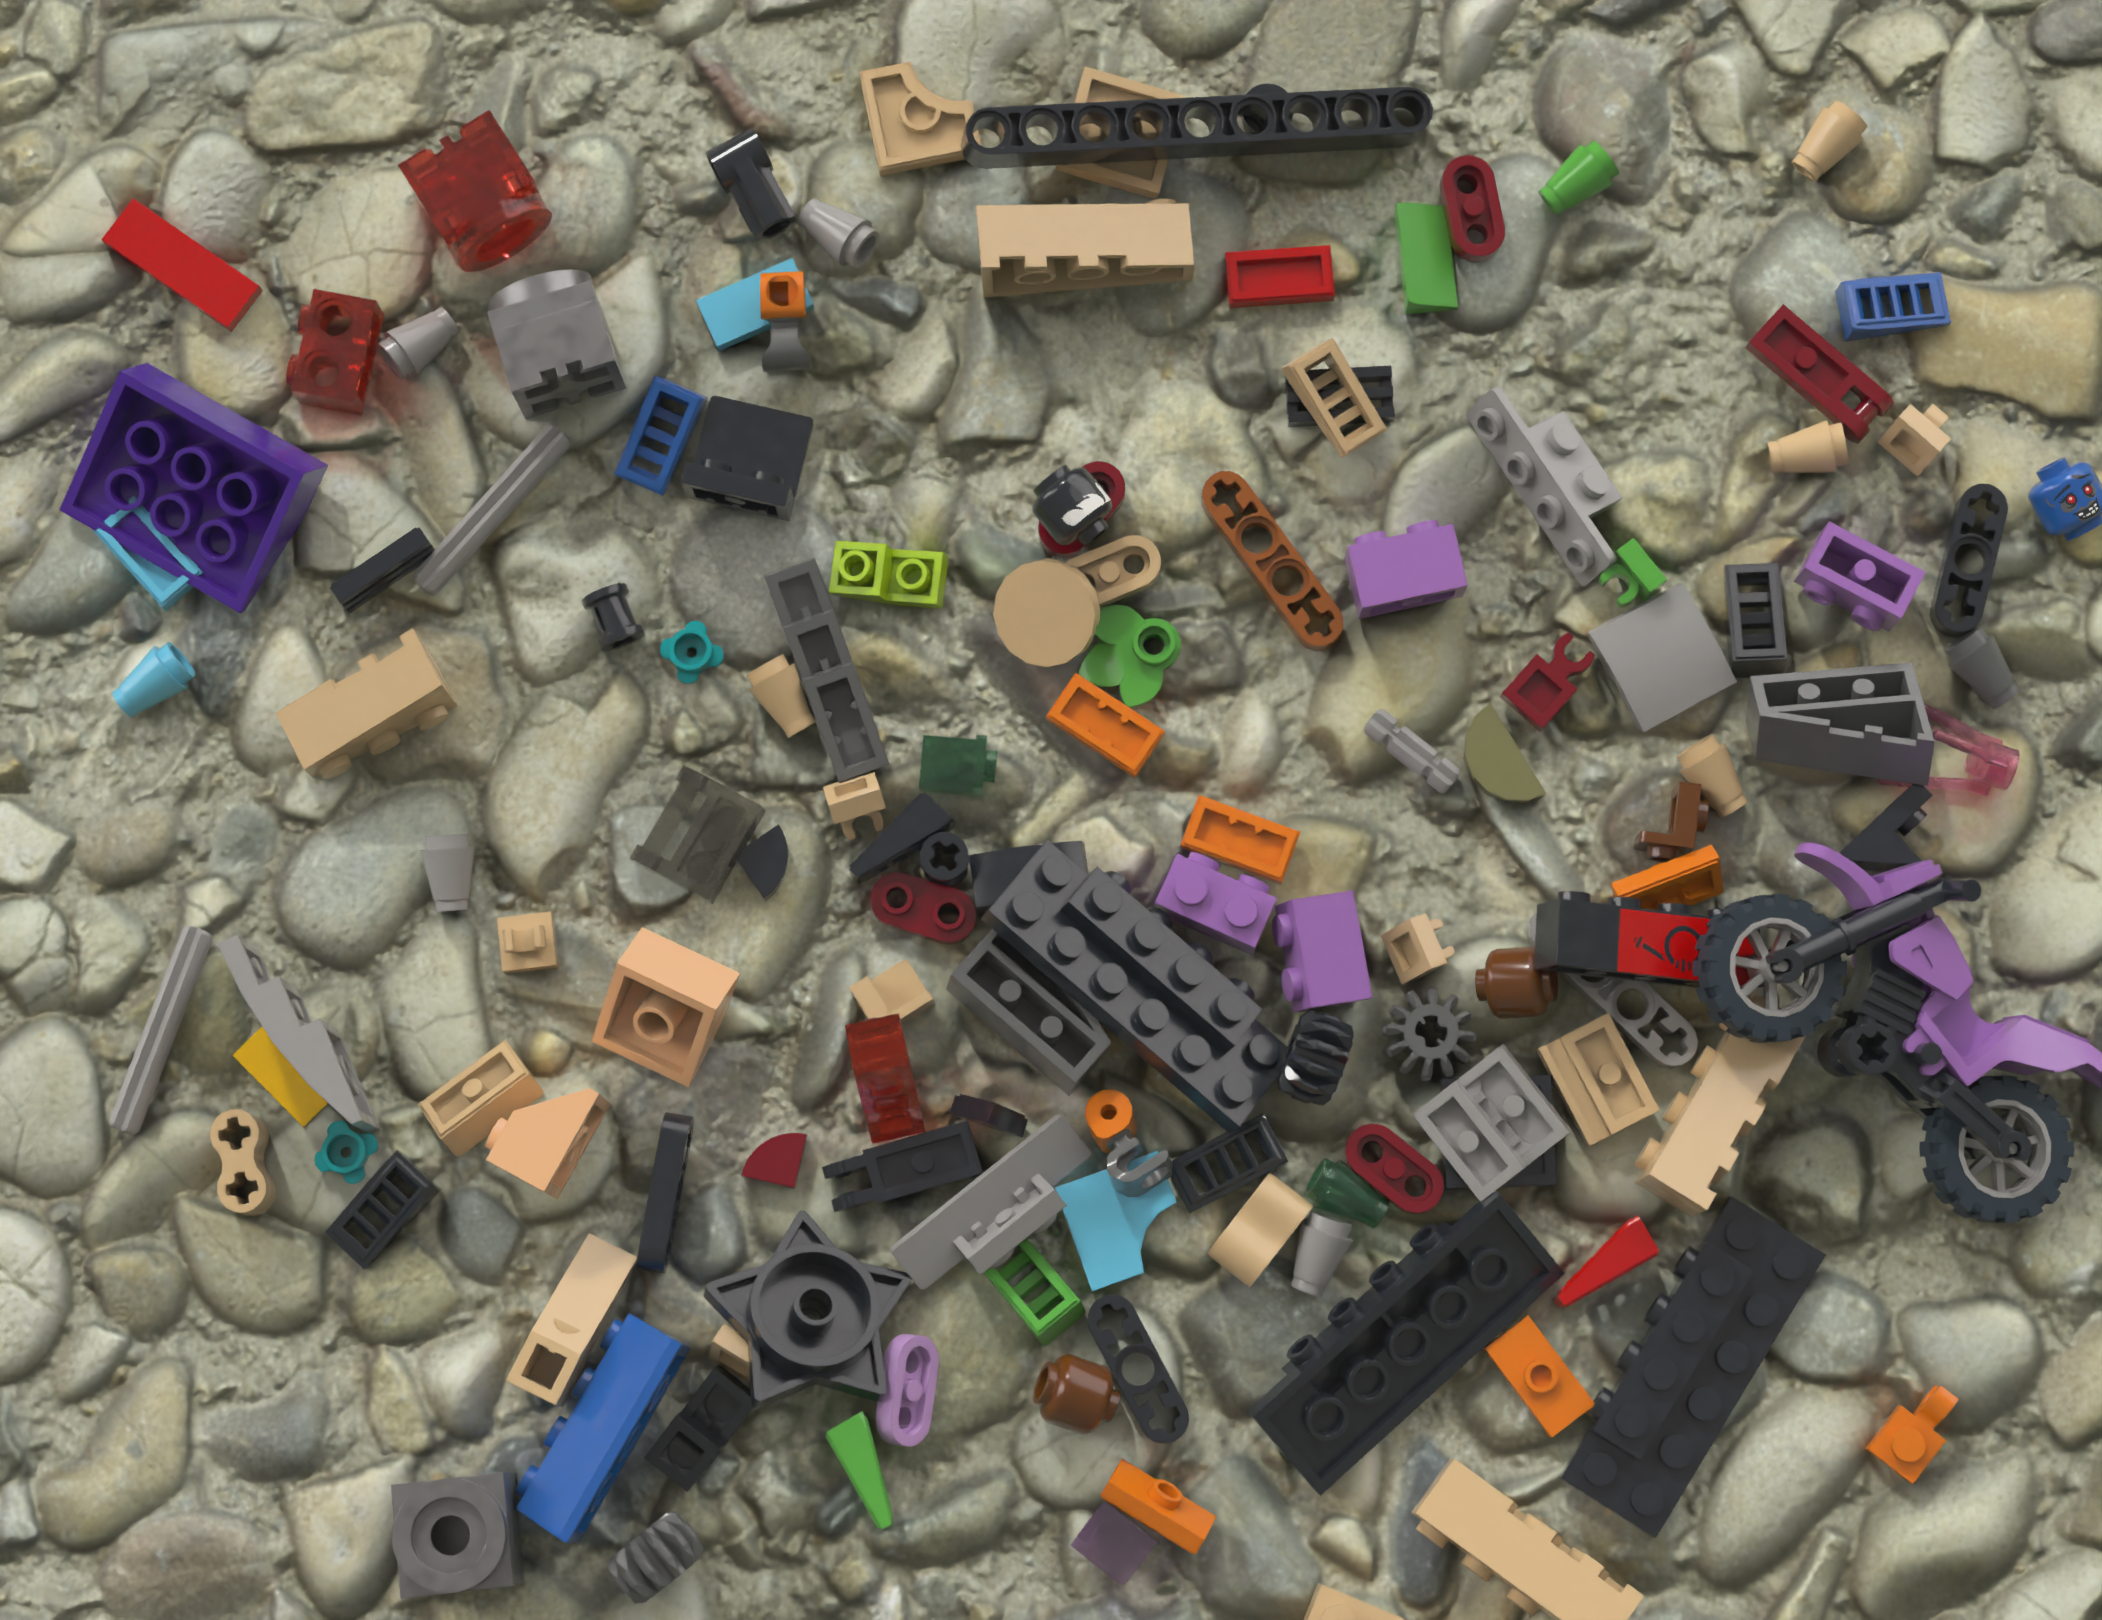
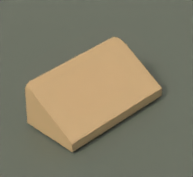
M505 1039L417 1105L441 1141L455 1156L459 1157L489 1136L500 1118L508 1121L514 1110L528 1107L544 1094V1091Z

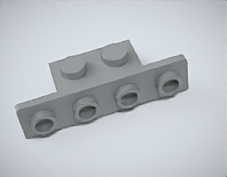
M1497 386L1490 389L1466 412L1467 419L1580 585L1586 586L1592 583L1605 569L1612 566L1617 561V558L1591 518L1609 510L1623 497L1564 411L1528 428L1502 388Z
M1056 1114L892 1245L890 1248L891 1253L921 1290L928 1288L964 1258L969 1261L980 1275L988 1268H996L1002 1265L1011 1257L1014 1247L1029 1235L1040 1233L1047 1229L1055 1221L1057 1213L1067 1206L1053 1186L1090 1158V1149L1062 1114Z

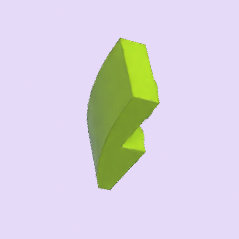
M835 541L829 593L834 596L870 602L942 609L949 557L944 552L892 549L883 543Z

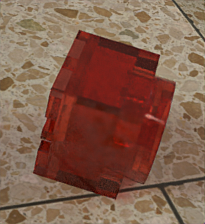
M490 110L463 125L459 131L462 139L457 142H453L449 135L440 139L439 141L443 149L437 154H434L432 149L425 148L398 164L414 199L456 265L460 266L465 272H477L491 268L518 254L546 230L552 219V213L542 199L533 177Z

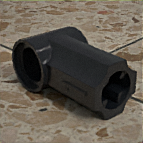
M753 128L705 152L721 187L726 194L731 193L756 241L771 239L785 232L791 224L796 222L795 214L772 174L774 169L770 158Z

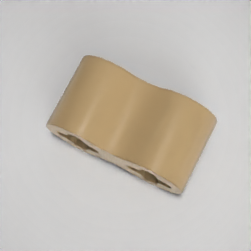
M230 1109L222 1112L215 1118L210 1128L212 1146L219 1153L222 1161V1174L217 1183L219 1200L227 1209L245 1216L263 1214L273 1205L276 1198L274 1179L267 1172L264 1164V1155L269 1144L267 1126L260 1118L241 1109ZM238 1124L251 1130L250 1137L242 1139V1148L229 1142V1135L238 1133ZM245 1178L258 1184V1191L249 1194V1203L247 1200L236 1196V1189L245 1186Z
M1270 1172L1206 1254L1250 1288L1314 1205Z

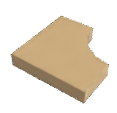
M911 62L859 72L880 176L965 160L960 146L966 123L974 113L972 101H950L933 94L918 80ZM977 130L973 133V135L977 143L981 145L979 132Z

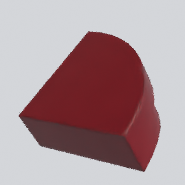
M786 1133L765 1141L749 1156L741 1176L795 1189L808 1135L803 1133Z

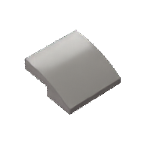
M1682 583L1676 584L1587 632L1608 679L1616 683L1636 728L1642 732L1652 729L1737 683L1711 629Z
M1504 1044L1412 1114L1480 1202L1572 1131Z

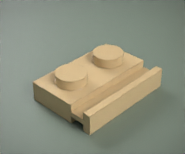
M1609 1013L1536 1050L1545 1069L1551 1075V1080L1586 1147L1660 1110Z

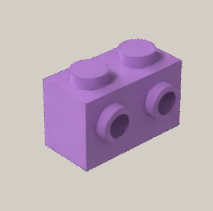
M1428 520L1408 526L1406 534L1386 537L1384 531H1377L1356 537L1354 539L1355 544L1347 547L1344 559L1358 619L1463 597L1468 584L1454 525L1439 526L1437 520Z
M1829 521L1817 536L1793 582L1804 587L1802 592L1811 600L1825 606H1831L1832 603H1835L1852 612L1851 619L1860 626L1872 631H1880L1882 628L1889 632L1902 619L1926 572Z
M1191 852L1188 858L1177 854L1158 894L1154 907L1165 912L1171 920L1252 956L1277 900L1276 897L1268 894L1270 886L1245 874H1240L1238 880L1218 872L1221 866L1218 862L1202 854Z
M1353 890L1292 899L1275 906L1276 915L1272 919V932L1275 943L1278 947H1282L1286 969L1282 971V988L1286 999L1292 1001L1294 1013L1354 1004L1372 998Z

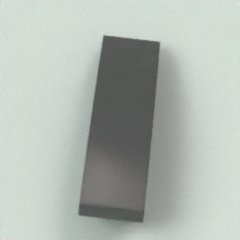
M813 557L764 575L838 781L841 782L888 765L887 755L815 558Z

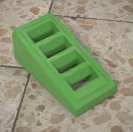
M1026 1238L1017 1245L1022 1253L999 1272L995 1268H988L983 1273L1043 1346H1047L1083 1317L1086 1310L1079 1298ZM1032 1263L1036 1269L1011 1288L1008 1282ZM1047 1281L1050 1287L1026 1305L1023 1299ZM1061 1298L1062 1302L1042 1319L1039 1320L1037 1318Z
M861 1411L827 1431L825 1437L878 1529L884 1530L893 1525V1513L869 1419L866 1417L865 1412Z

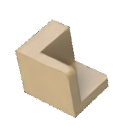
M902 960L872 980L866 976L849 987L853 997L880 1039L935 1005L934 998L929 990H926L907 960Z

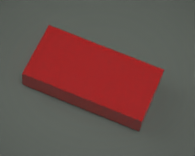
M1331 245L1225 252L1229 308L1334 301L1335 290Z

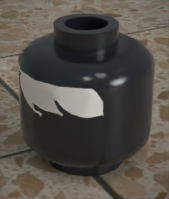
M1064 465L1044 479L1033 490L1037 498L1032 505V511L1058 544L1070 545L1079 540L1083 547H1086L1109 528L1103 519L1110 513L1112 501L1085 468L1079 467L1070 470L1067 465Z

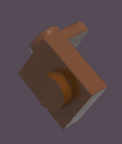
M1679 782L1672 790L1667 834L1640 831L1635 837L1634 849L1647 851L1646 858L1657 862H1667L1690 853L1695 848L1696 832L1704 833L1707 823L1708 801L1700 800L1702 784Z

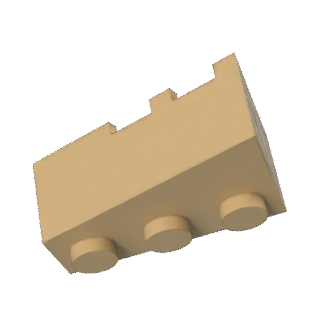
M413 628L399 636L404 646L380 661H378L375 654H370L358 661L361 668L359 672L335 683L334 679H329L276 712L303 769L313 779L322 775L323 779H330L342 774L352 767L351 760L369 750L373 755L385 752L401 741L399 735L416 726H419L420 730L432 728L449 717L448 710L458 706L429 648Z

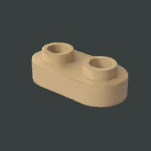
M1130 535L1076 556L1065 564L1070 567L1074 566L1094 583L1099 606L1103 607L1152 586L1160 573L1161 557L1157 547L1149 539L1138 535ZM1137 558L1143 563L1144 568L1138 574H1130L1124 569V563L1128 559Z

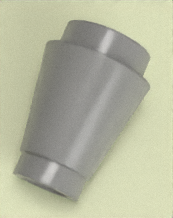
M816 198L810 200L805 205L798 219V224L806 229L842 266L850 264L854 268L861 267L871 257L878 244L879 233L872 229L870 220L821 202Z
M440 307L434 312H430L385 332V339L377 344V349L384 362L399 379H404L409 374L417 376L452 338L459 334V329L449 313Z
M469 833L425 836L426 850L420 851L433 901H435V911L467 910L475 847H469Z
M1310 1211L1307 1222H1301L1293 1272L1294 1277L1291 1283L1293 1288L1322 1297L1325 1287H1327L1353 1241L1348 1237L1352 1227L1351 1224L1319 1212Z

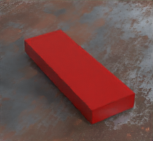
M134 198L101 239L110 249L230 332L234 330L263 292L258 284Z

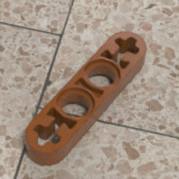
M1220 471L1211 475L1202 489L1201 499L1205 514L1298 642L1312 651H1324L1333 647L1339 640L1343 629V616L1335 602L1248 483L1239 474L1231 471ZM1221 486L1225 491L1233 488L1238 491L1235 495L1234 503L1242 515L1245 514L1248 508L1255 512L1243 517L1234 529H1230L1227 525L1234 522L1235 518L1229 506L1225 503L1219 506L1213 504L1217 494L1215 488ZM1252 526L1265 528L1272 538L1271 546L1262 553L1249 552L1241 542L1242 533L1247 528ZM1282 569L1295 570L1303 580V587L1293 596L1281 595L1273 587V576ZM1310 593L1317 597V599L1311 600L1309 604L1315 616L1320 619L1327 615L1332 620L1327 629L1329 635L1323 637L1319 632L1311 635L1306 632L1310 619L1302 607L1296 615H1293L1289 610L1301 605Z

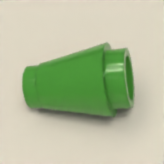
M1593 140L1585 147L1579 144L1538 193L1550 210L1558 216L1563 211L1611 187V180L1619 174V170L1606 151Z

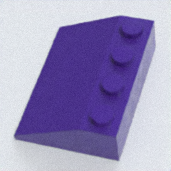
M145 363L119 371L59 510L95 531L99 528L112 535L121 546L177 578L184 575L189 578L187 583L233 610L243 613L306 515L328 465L158 368ZM133 496L137 499L134 503H128L129 499ZM143 506L150 513L155 529L167 536L181 553L188 556L198 566L203 574L198 576L187 571L133 511L127 514L116 527H110L104 521L119 510L130 511Z

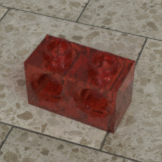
M313 289L310 305L303 304L299 314L298 334L303 336L299 355L292 354L286 373V383L288 386H291V392L300 404L362 416L377 344L385 316L376 300ZM338 317L351 319L349 328L343 334L337 336L326 334L327 327L333 319ZM327 367L339 369L338 378L334 383L324 387L315 385L316 376L322 369Z
M899 1013L845 1025L854 1075L872 1144L926 1132Z

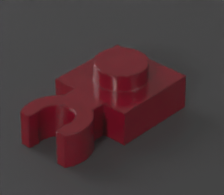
M1566 633L1558 639L1552 650V661L1550 663H1547L1536 654L1500 695L1502 700L1539 732L1545 728L1576 693L1578 688L1569 682L1567 678L1583 674L1590 667L1595 657V654L1589 651L1579 662L1568 660L1564 654V649L1574 637L1570 633Z

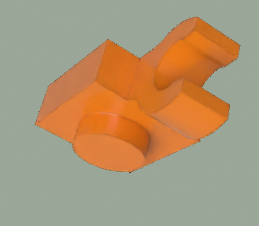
M1934 1385L1913 1414L1902 1405H1898L1865 1449L1908 1483L1914 1484L1946 1442L1933 1429L1948 1415L1959 1399L1941 1385L1939 1387Z

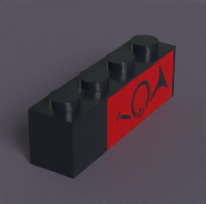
M1578 891L1558 892L1556 900L1537 905L1534 970L1690 988L1700 987L1698 976H1693L1692 970L1693 961L1698 960L1699 951L1695 950L1699 936L1706 934L1708 930L1706 925L1714 915L1720 914L1725 910L1710 909L1707 910V916L1690 914V905L1679 903L1658 904L1657 910L1641 908L1640 899L1628 897L1608 898V904L1590 902L1591 894ZM1747 937L1743 939L1736 956L1745 957L1746 955L1755 954ZM1735 966V974L1741 987L1750 978L1747 974V969Z

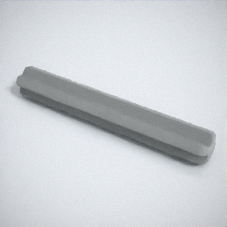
M552 424L547 425L413 573L412 578L414 582L431 596L437 595L568 450L571 444L569 438Z
M193 926L182 928L111 1113L109 1125L115 1129L129 1134H137L140 1131L212 942V935L205 930Z

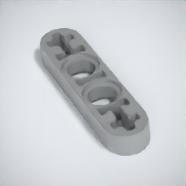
M1537 911L1527 924L1526 934L1531 946H1535ZM1559 973L1603 1015L1609 1013L1615 1026L1651 1061L1660 1067L1669 1069L1680 1067L1692 1059L1697 1051L1698 1039L1696 1031L1691 1024L1647 983L1604 978L1600 982L1591 983L1583 980L1580 975ZM1628 990L1637 991L1644 997L1647 1007L1646 1013L1641 1019L1627 1020L1620 1015L1616 1003L1617 998L1622 992ZM1657 1010L1665 1016V1019L1656 1024L1668 1035L1676 1030L1683 1035L1684 1038L1679 1044L1684 1050L1682 1056L1675 1051L1667 1056L1664 1055L1659 1049L1664 1041L1653 1029L1647 1034L1646 1038L1638 1032L1639 1029L1652 1021Z

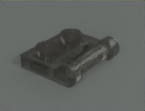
M683 765L675 778L679 784L643 846L637 844L629 859L642 868L713 904L766 810L758 803ZM697 794L707 797L672 859L669 861L662 857Z

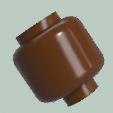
M1535 946L1493 950L1488 954L1485 968L1476 970L1475 987L1477 998L1479 1001H1487L1491 1012L1497 1018L1537 1017L1547 1011L1550 1002L1557 1001L1558 974L1557 972L1534 970Z
M1065 1354L1058 1357L1054 1363L1046 1362L1042 1367L1035 1384L1033 1402L1040 1406V1414L1047 1423L1086 1435L1095 1431L1102 1421L1108 1423L1112 1420L1119 1403V1391L1113 1389L1112 1374L1107 1367L1072 1354Z

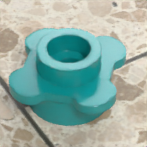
M699 621L687 623L685 629L678 631L672 638L664 639L660 645L661 656L665 660H671L677 669L678 680L684 684L696 683L700 673L709 667L720 666L724 659L722 648L712 644L706 635V626ZM695 648L697 650L696 656L689 657L687 655L688 649Z
M344 1121L333 1122L327 1129L328 1136L322 1144L321 1151L315 1154V1165L322 1172L334 1171L343 1175L344 1180L349 1184L360 1183L366 1176L364 1167L369 1156L378 1150V1140L371 1133L361 1135L350 1130L349 1125ZM345 1147L351 1149V1155L347 1158H344L341 1154Z

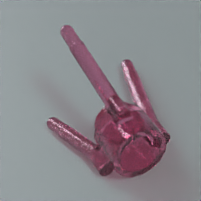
M1924 703L1927 716L1931 720L1972 741L1970 742L1955 735L1935 730L1932 733L1934 740L1967 753L1964 772L1972 774V778L1929 776L1928 786L1924 785L1925 788L1971 791L1984 796L1988 795L1991 786L2001 790L2008 789L2019 763V750L2003 745V740L1985 735L1939 709ZM1877 778L1878 783L1881 785L1910 787L1912 783Z

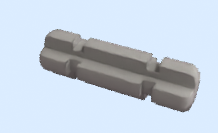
M1379 709L1365 725V734L1379 745L1382 742L1387 745L1386 751L1415 774L1420 776L1423 773L1427 776L1426 782L1438 792L1445 793L1459 777V768L1445 757L1442 760L1436 756L1438 751L1405 725L1402 728L1397 726L1398 720L1386 710Z

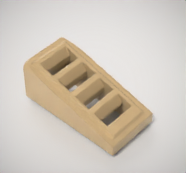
M1333 338L1323 341L1281 367L1290 385L1340 458L1347 456L1387 430ZM1324 361L1330 370L1310 381L1306 372ZM1337 379L1341 388L1321 399L1317 391ZM1349 397L1354 405L1333 418L1328 409ZM1361 415L1366 424L1344 437L1339 428Z

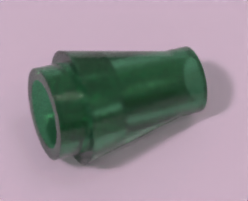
M1324 1158L1318 1164L1304 1191V1196L1314 1201V1208L1364 1223L1373 1229L1383 1219L1390 1203L1388 1199L1378 1194L1343 1161L1338 1160L1334 1163L1327 1158Z

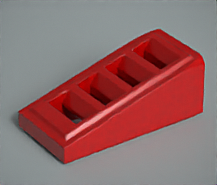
M1636 1215L1627 1220L1559 1289L1557 1295L1553 1298L1558 1309L1561 1308L1563 1310L1658 1255L1659 1249L1640 1217Z

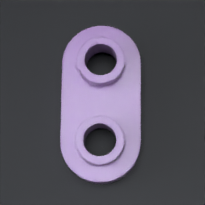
M901 1334L892 1339L884 1354L883 1363L887 1393L884 1400L877 1402L875 1421L877 1431L885 1442L910 1447L919 1444L925 1438L930 1428L939 1355L935 1344L928 1337Z

